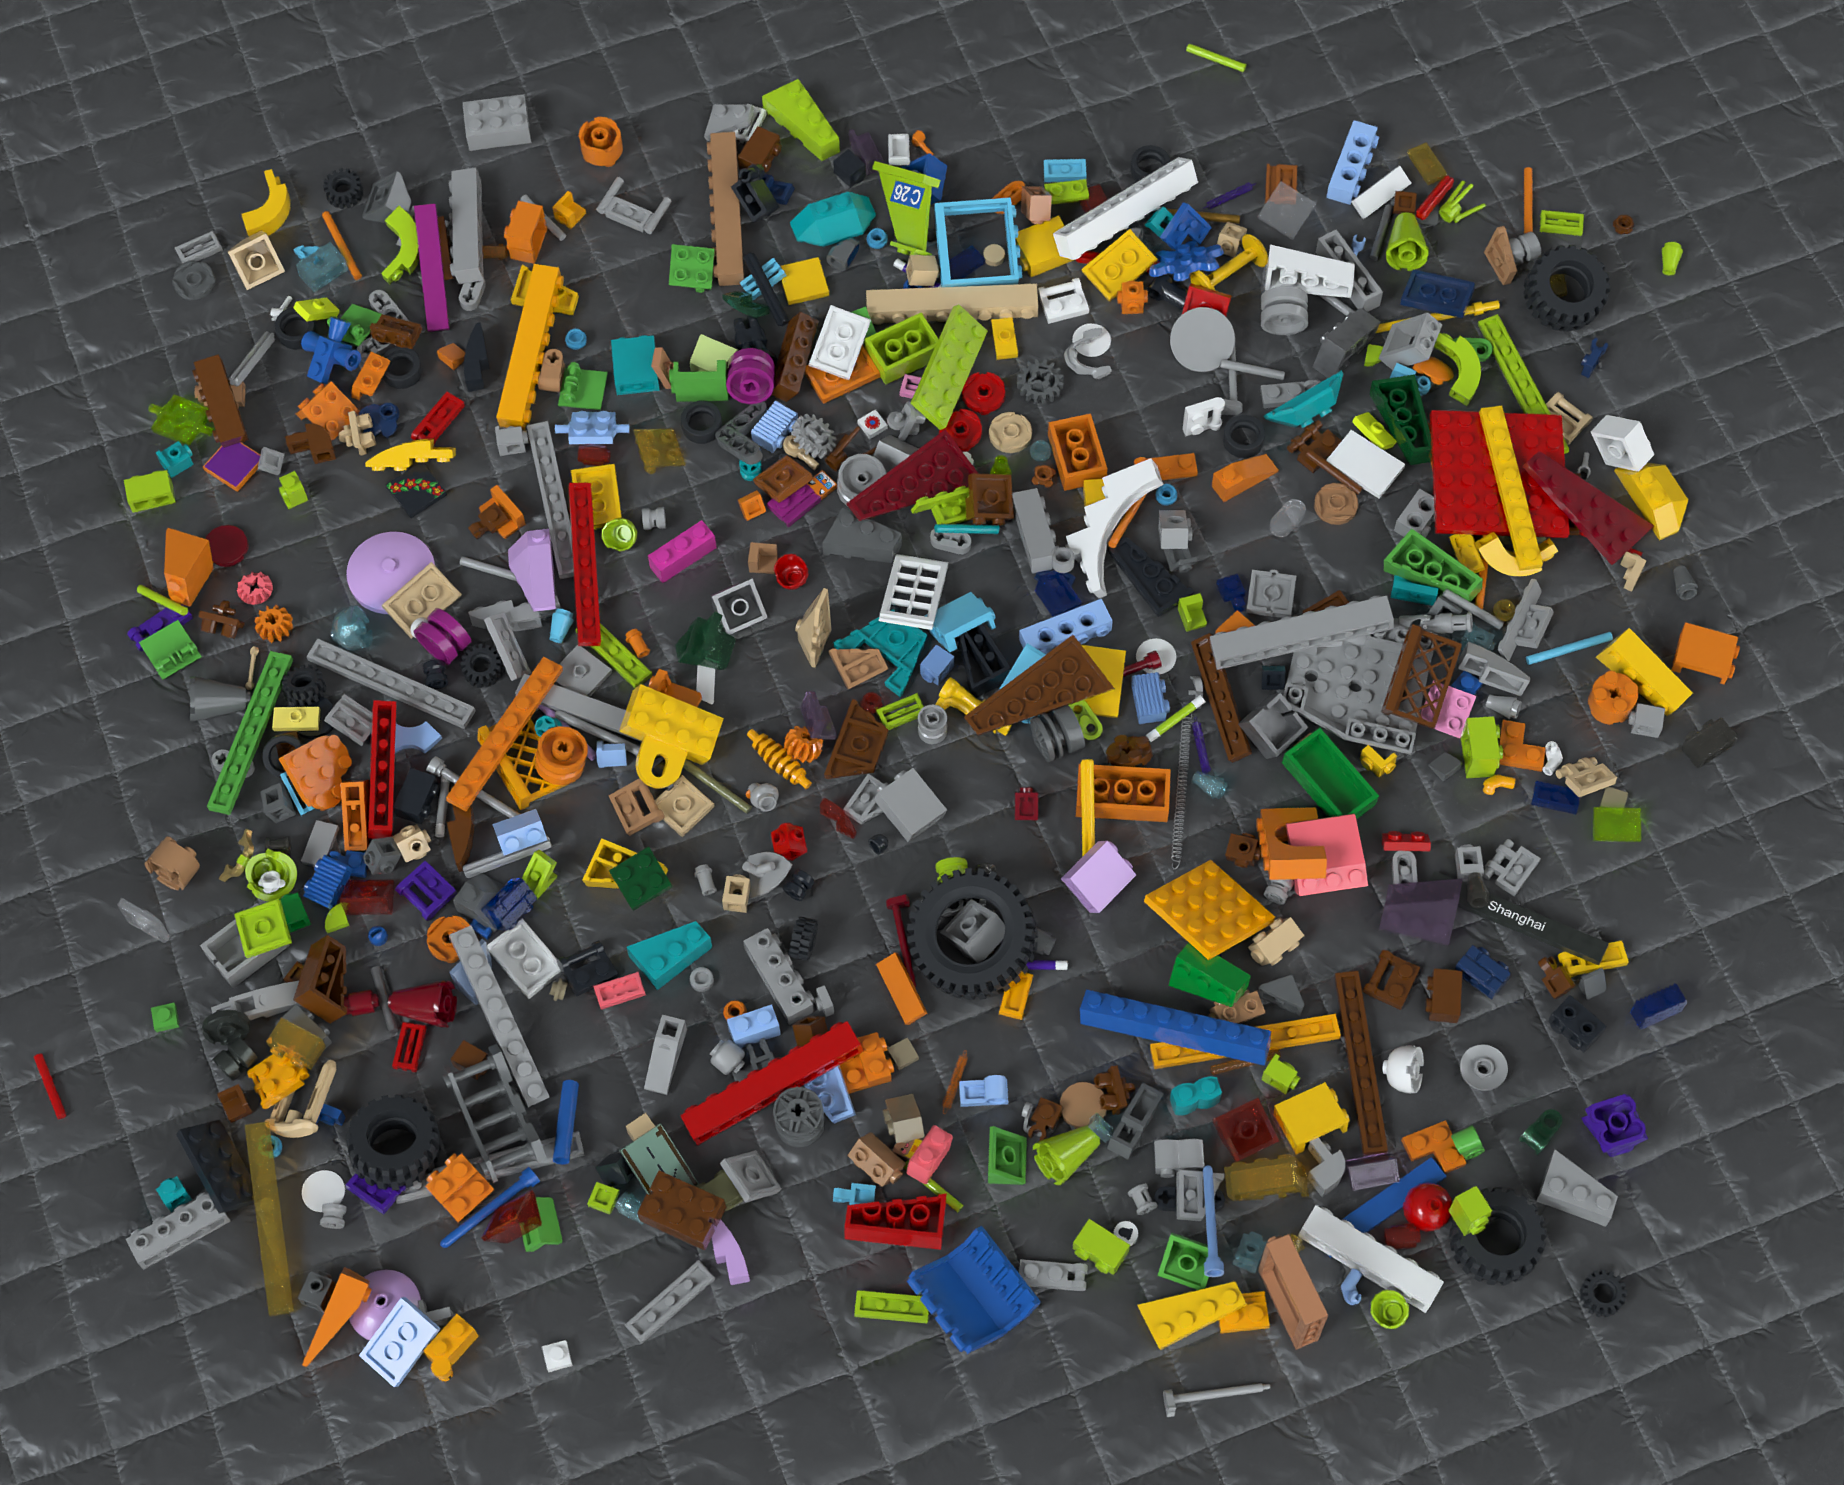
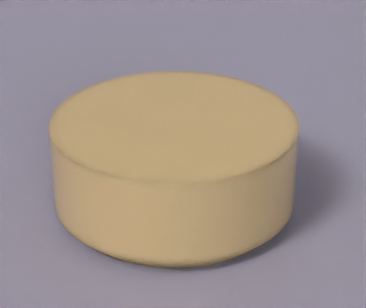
M992 244L985 248L984 261L986 264L998 266L1003 263L1005 252L1001 246Z

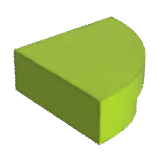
M1368 344L1364 366H1374L1376 363L1381 362L1379 356L1383 349L1382 346Z
M342 903L337 904L329 911L325 920L327 933L349 926Z

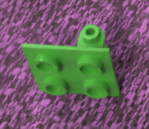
M672 244L669 285L696 288L698 293H703L704 289H711L714 249Z
M352 304L340 318L351 323L342 341L359 347L371 332V323L377 324L381 313ZM329 317L327 320V325H329V327L331 317Z
M571 362L564 371L558 406L601 410L608 372L582 370L578 363Z
M179 620L139 642L162 680L202 657Z

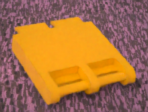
M284 1046L247 1071L249 1078H252L255 1084V1092L260 1095L263 1109L270 1108L305 1085L304 1080L310 1076L295 1046L289 1048Z

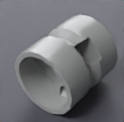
M1530 231L1518 236V239L1515 237L1509 239L1516 266L1523 264L1524 260L1531 261L1541 256L1540 243L1533 232Z
M932 704L920 710L918 714V733L922 741L928 744H938L945 739L947 735V714L942 707Z

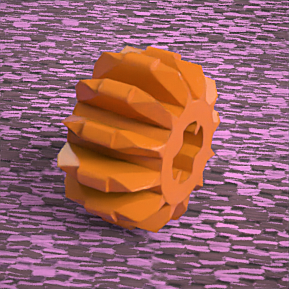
M275 604L273 609L266 605L265 612L259 610L258 614L260 617L255 618V630L260 634L261 639H268L269 642L273 643L275 639L281 642L282 636L289 637L288 631L293 630V619L286 608L280 609Z
M795 726L794 729H790L784 742L787 755H793L794 760L798 759L802 763L804 761L811 763L813 760H816L820 756L823 746V740L819 738L820 734L814 733L813 729L809 730L805 726L802 728Z

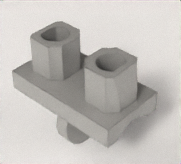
M906 402L901 413L892 412L887 418L890 428L900 430L898 439L905 441L908 435H917L919 424H923L925 421V416L910 404L911 402Z

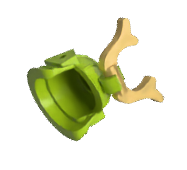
M245 829L243 837L238 842V844L244 846L243 853L240 854L234 868L229 864L225 866V870L219 877V880L226 882L231 877H238L245 869L246 879L249 882L247 888L252 890V893L257 898L268 902L275 899L280 900L282 896L291 892L296 883V865L286 854L268 848L265 853H258L251 858L254 852V845L251 840L252 831ZM276 871L280 874V879L285 881V886L275 892L265 893L263 886H259L258 882L264 873Z

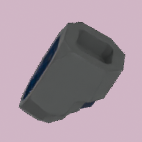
M849 238L836 244L826 256L827 263L841 272L847 270L859 252L860 242L854 238Z

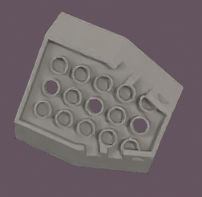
M1394 624V629L1294 652L1284 690V698L1292 706L1293 711L1344 740L1411 755L1417 723L1392 714L1381 713L1409 627ZM1421 637L1420 645L1424 652L1434 647L1429 638ZM1434 651L1425 654L1429 663H1431ZM1422 657L1414 660L1413 666L1417 673L1427 668ZM1429 671L1418 675L1424 687L1426 686ZM1314 674L1317 680L1309 682L1305 679V675ZM1415 677L1407 681L1406 687L1410 694L1420 690ZM1358 684L1361 690L1354 692L1350 690L1349 685ZM1422 692L1412 696L1417 708L1422 705ZM1408 698L1400 702L1399 711L1404 713L1413 711Z

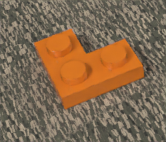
M1502 720L1499 745H1502L1503 759H1500L1499 765L1542 772L1545 747L1523 744L1525 723Z
M1446 1120L1405 1136L1401 1140L1411 1162L1433 1153L1445 1174L1466 1165L1462 1154H1459L1451 1138L1453 1134Z

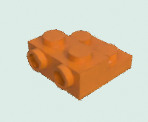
M878 1032L857 1038L864 1051L839 1065L849 1094L892 1081L891 1073L894 1072L891 1058L886 1060L884 1052L888 1051L884 1037L879 1038Z
M455 1153L445 1161L447 1166L441 1172L438 1170L434 1171L426 1179L429 1183L425 1187L459 1223L495 1189L462 1153L459 1156Z

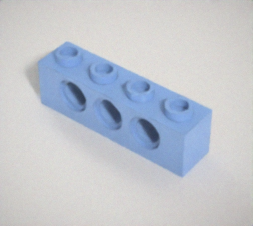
M1353 121L1328 186L1327 198L1351 205L1353 197H1358L1361 188L1358 185L1359 181H1364L1367 169H1364L1365 165H1370L1373 156L1371 149H1376L1379 141V136H1376L1378 127Z
M1102 599L1019 630V641L1023 649L1028 643L1044 654H1048L1071 635H1074L1081 645L1096 636L1103 637L1112 631V619ZM1088 622V623H1091L1092 625H1091V626H1084L1083 623ZM1068 630L1072 633L1064 634L1062 633V631ZM1048 638L1051 641L1043 642L1041 639Z

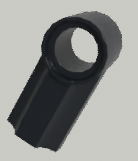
M1164 274L1155 277L1146 289L1148 295L1154 300L1161 301L1163 299L1183 310L1188 291L1174 284L1169 275Z

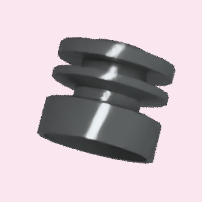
M1069 705L1053 710V721L1046 713L1041 714L1040 719L1037 716L1030 719L1034 742L1048 763L1054 761L1055 756L1058 758L1063 757L1062 746L1070 754L1085 747L1080 724Z
M794 1087L787 1089L779 1095L774 1103L773 1115L776 1131L781 1140L793 1147H805L816 1142L823 1133L825 1125L822 1102L817 1094L808 1088ZM798 1110L801 1111V1116L799 1117L796 1116V1111Z

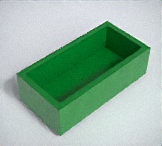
M1321 728L1284 754L1282 764L1327 817L1355 814L1357 820L1376 805L1379 795Z

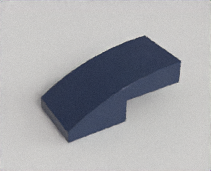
M765 174L763 181L777 203L787 205L795 190L793 184L774 181L772 175Z

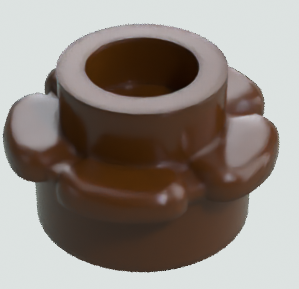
M1628 215L1618 216L1613 222L1615 231L1618 234L1631 233L1634 227L1633 219Z

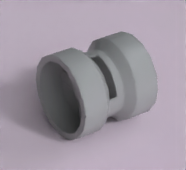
M657 507L655 510L642 508L644 530H651L652 527L666 528L664 507Z
M1292 879L1270 880L1271 885L1266 888L1264 896L1276 904H1285L1288 897L1287 892L1292 889L1294 881Z

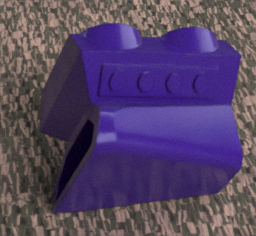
M1627 1094L1592 1104L1585 1109L1588 1116L1581 1117L1585 1126L1599 1142L1603 1153H1607L1610 1157L1630 1152L1635 1145L1648 1139L1645 1125L1637 1114L1636 1103Z

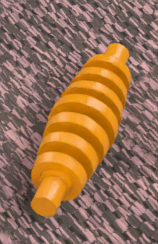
M753 729L748 731L747 736L753 741L752 747L758 750L760 757H763V760L766 764H769L772 770H775L779 775L783 774V778L786 780L790 779V782L794 785L800 784L805 789L811 786L812 782L805 777V769L800 768V763L794 760L793 755H787V749L783 748L781 744L776 743L772 738H769L765 733L759 735Z

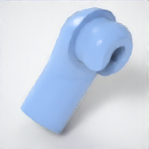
M1352 1268L1341 1284L1344 1300L1350 1305L1358 1304L1361 1301V1294H1358L1356 1284L1362 1277V1273Z

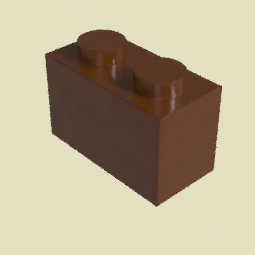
M757 126L738 156L739 169L748 168L752 164H761L765 172H768L771 168L772 160L780 154L782 149L780 135Z
M1434 968L1432 975L1427 976L1426 990H1430V998H1426L1425 1012H1429V1021L1457 1023L1461 1013L1462 971Z

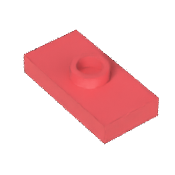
M639 972L594 986L601 1010L646 995Z

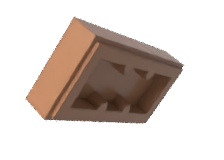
M662 347L655 348L651 366L665 389H671L669 371L673 369V362L670 361Z

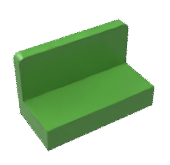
M529 1197L516 1206L526 1252H534L545 1244L559 1245L563 1242L552 1198Z

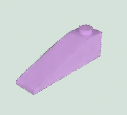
M549 529L527 531L508 549L509 568L514 573L517 583L524 591V595L534 612L556 609L553 548Z

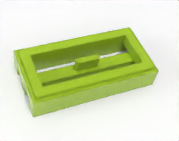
M1541 210L1539 232L1582 236L1584 214Z
M918 693L877 709L876 714L880 718V722L888 730L918 719V714L924 706ZM913 702L917 703L910 707L900 709L897 712L884 717V714L899 709Z

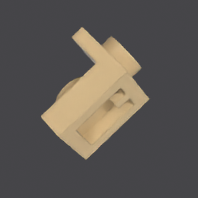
M1230 222L1226 223L1219 234L1217 245H1221L1225 255L1236 256L1238 247L1242 242V237L1246 235L1247 228Z
M1629 552L1625 553L1621 566L1628 568L1623 579L1627 580L1624 588L1632 592L1647 560Z

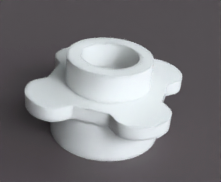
M276 871L264 873L258 882L259 886H263L265 893L275 892L285 886V881L280 879V874Z

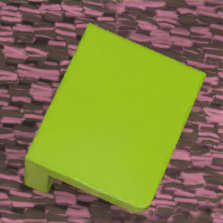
M1201 593L1179 599L1178 611L1186 632L1207 626L1202 610L1203 599Z

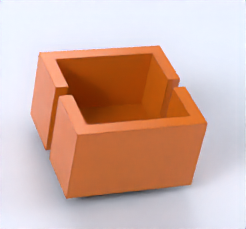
M518 201L516 208L512 209L510 215L511 222L504 230V238L507 240V250H509L511 259L532 264L536 263L547 232L543 206Z

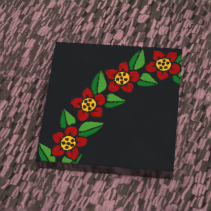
M423 462L416 464L386 484L388 491L410 518H413L447 495L445 489Z

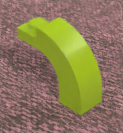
M398 206L385 220L387 227L401 239L399 254L381 273L383 279L389 284L393 281H398L403 275L404 269L411 275L420 260L416 224L401 206Z
M1439 333L1434 348L1452 358L1459 371L1458 379L1451 388L1449 396L1468 406L1476 392L1481 376L1478 355L1472 345L1462 336L1454 342L1453 338L1448 334Z

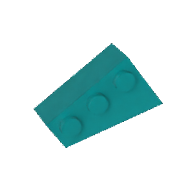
M694 921L632 944L626 948L630 959L655 988L659 990L712 948L711 937Z

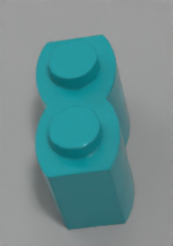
M1208 1076L1199 1079L1194 1084L1183 1083L1174 1087L1170 1094V1102L1174 1114L1180 1116L1194 1112L1197 1108L1208 1109L1217 1105L1222 1095L1217 1077Z

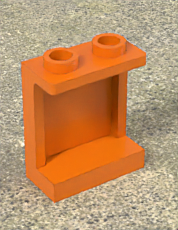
M1685 622L1680 633L1671 671L1680 673L1683 667L1720 677V684H1725L1727 678H1732L1735 670V665H1732V661L1737 659L1740 646L1736 645L1738 637Z

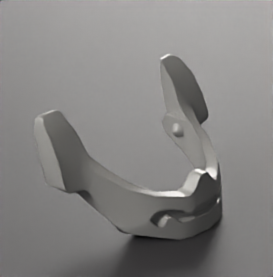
M1101 328L1084 331L1083 338L1072 343L1065 350V361L1077 374L1093 375V378L1101 379L1112 372L1110 366L1089 367L1077 360L1078 352L1075 351V347L1091 343L1092 339L1102 333Z

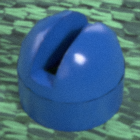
M374 926L369 930L368 938L374 946H381L386 943L388 935L383 927Z

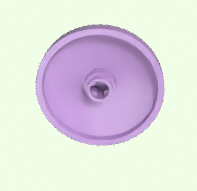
M385 532L372 536L356 548L348 562L347 582L352 595L363 607L376 613L388 614L382 608V604L432 562L435 565V561L429 548L417 537L402 532Z

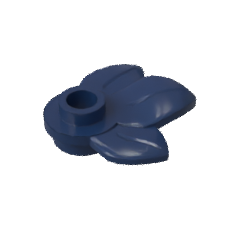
M384 403L381 406L371 404L359 412V415L369 414L373 423V427L364 429L363 433L372 431L374 436L382 433L386 438L395 433L397 429L396 421L400 415L396 405L392 403Z

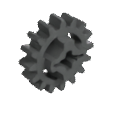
M1036 359L1034 365L1027 362V368L1021 367V374L1017 375V389H1020V395H1026V401H1029L1031 398L1034 399V404L1041 400L1044 405L1046 399L1053 402L1054 396L1059 397L1060 390H1063L1064 376L1060 375L1061 369H1054L1055 363L1047 365V360L1045 359L1043 363H1039L1038 359Z

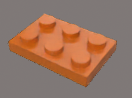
M863 345L849 380L809 366V364L806 365L804 371L823 404L880 378L879 370Z

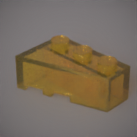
M1290 1154L1280 1155L1278 1159L1273 1160L1259 1158L1254 1163L1248 1164L1245 1162H1234L1231 1166L1224 1167L1227 1196L1232 1201L1264 1199L1263 1196L1278 1194V1198H1286V1193L1301 1192V1197H1309L1306 1168L1295 1156Z

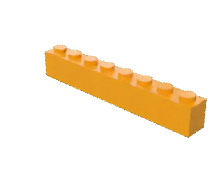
M533 265L496 416L500 427L514 426L525 430L526 423H530L531 403L534 404L536 400V391L534 390L536 384H538L539 369L543 363L545 346H548L550 341V333L548 332L549 328L554 325L555 315L553 311L554 308L558 307V291L562 289L564 277L561 276L559 267Z

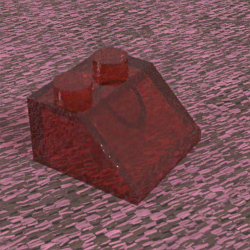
M1255 1098L1211 1119L1223 1144L1235 1162L1279 1142L1259 1098Z

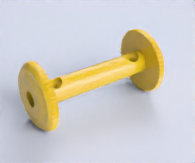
M1246 234L1242 237V245L1245 251L1208 276L1200 270L1192 272L1190 277L1191 284L1215 290L1214 286L1250 261L1257 266L1265 267L1268 263L1267 251L1259 239L1253 235Z

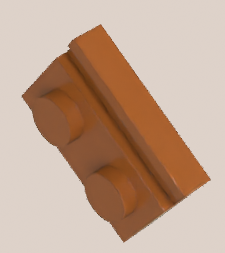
M1267 164L1265 204L1274 202V204L1296 205L1297 165L1276 164V166H1270V164Z

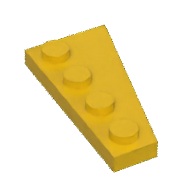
M1231 1282L1137 1306L1159 1349L1162 1350L1245 1307L1247 1303L1236 1282Z

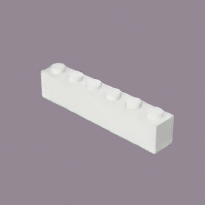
M1315 1205L1298 1235L1301 1239L1326 1254L1332 1255L1333 1258L1351 1269L1358 1270L1363 1276L1386 1290L1399 1292L1408 1303L1425 1313L1444 1283L1436 1273L1423 1270L1418 1267L1414 1260L1403 1258L1392 1247L1388 1245L1383 1246L1372 1235L1365 1232L1361 1233L1354 1228L1353 1224L1336 1218L1330 1210Z

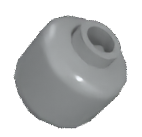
M721 1040L710 1053L712 1065L725 1075L730 1074L732 1071L737 1074L745 1064L742 1060L745 1052L731 1040H726L725 1042Z

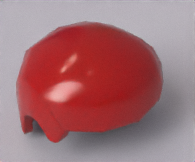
M785 554L778 558L773 568L777 582L787 590L798 589L804 585L809 575L806 563L795 554Z

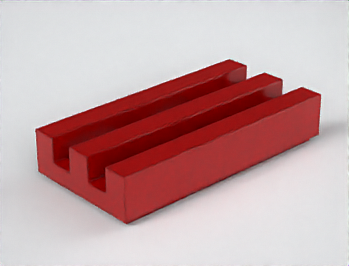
M402 1023L392 1064L393 1069L401 1068L405 1071L417 1072L427 1030L426 1025ZM409 1028L411 1029L404 1062L401 1063L400 1059ZM419 1030L412 1064H409L416 1032Z

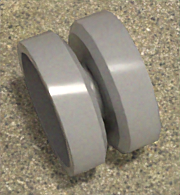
M1291 286L1275 287L1265 291L1261 295V327L1263 330L1275 335H1292L1306 329L1308 326V312L1306 311L1308 308V295L1306 292Z
M856 454L848 457L842 463L838 472L837 493L840 500L846 505L851 499L885 475L886 471L883 464L877 458L868 454Z

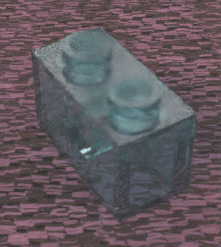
M331 242L319 247L316 252L301 259L296 264L299 277L314 293L348 271L345 258Z

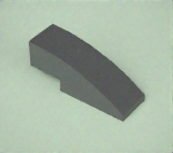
M1142 1083L1123 1114L1121 1122L1111 1136L1107 1149L1129 1159L1164 1093Z

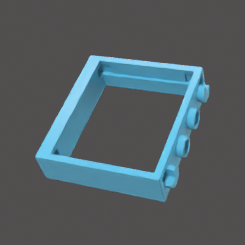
M1011 198L935 203L934 218L941 287L1018 284L1019 278H1022V266H1018L1017 258H1020V246L1015 243V238H1018V226L1013 223V218L1016 217L1015 205L1011 204ZM1004 211L1010 275L951 280L945 216Z

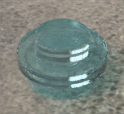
M1038 440L1030 447V455L1036 461H1045L1051 456V446L1044 440Z

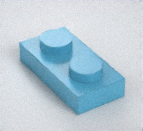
M1086 159L1044 160V182H1066L1086 179Z

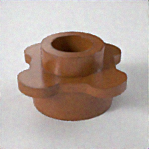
M1046 465L1036 466L1032 483L1034 485L1041 484L1047 488L1053 485L1052 478L1056 474L1055 470Z

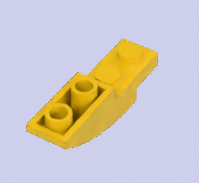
M434 439L408 441L390 447L375 455L366 462V467H372L373 471H383L385 467H394V471H405L407 467L413 465V458H415V462H428V458H437V462H450V458L456 456V447H434Z

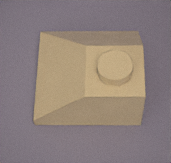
M263 231L243 239L227 251L246 290L285 272L267 234Z

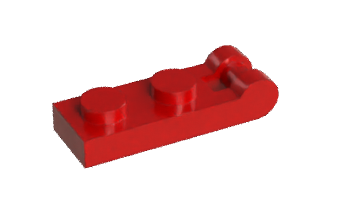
M446 392L412 432L411 439H434L435 445L436 440L465 407L464 401ZM426 430L430 432L428 436L424 434Z

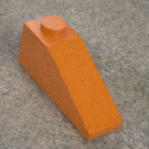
M1267 454L1231 463L1213 473L1212 487L1222 501L1225 502L1278 473V469Z
M369 780L341 782L345 851L367 850L369 847Z

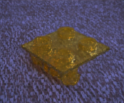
M673 429L634 430L635 442L638 444L639 454L641 455L640 458L644 462V470L648 474L655 473L657 467L685 466Z

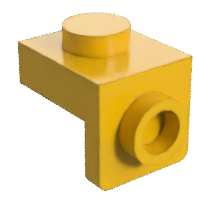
M1369 745L1361 752V764L1368 771L1371 770L1378 778L1384 773L1389 774L1396 767L1397 755L1395 753H1392L1384 760Z

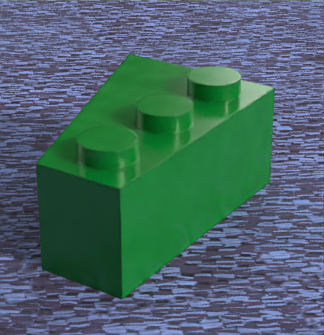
M1188 943L1176 956L1168 986L1233 1007L1247 991L1251 975L1218 955L1208 960Z

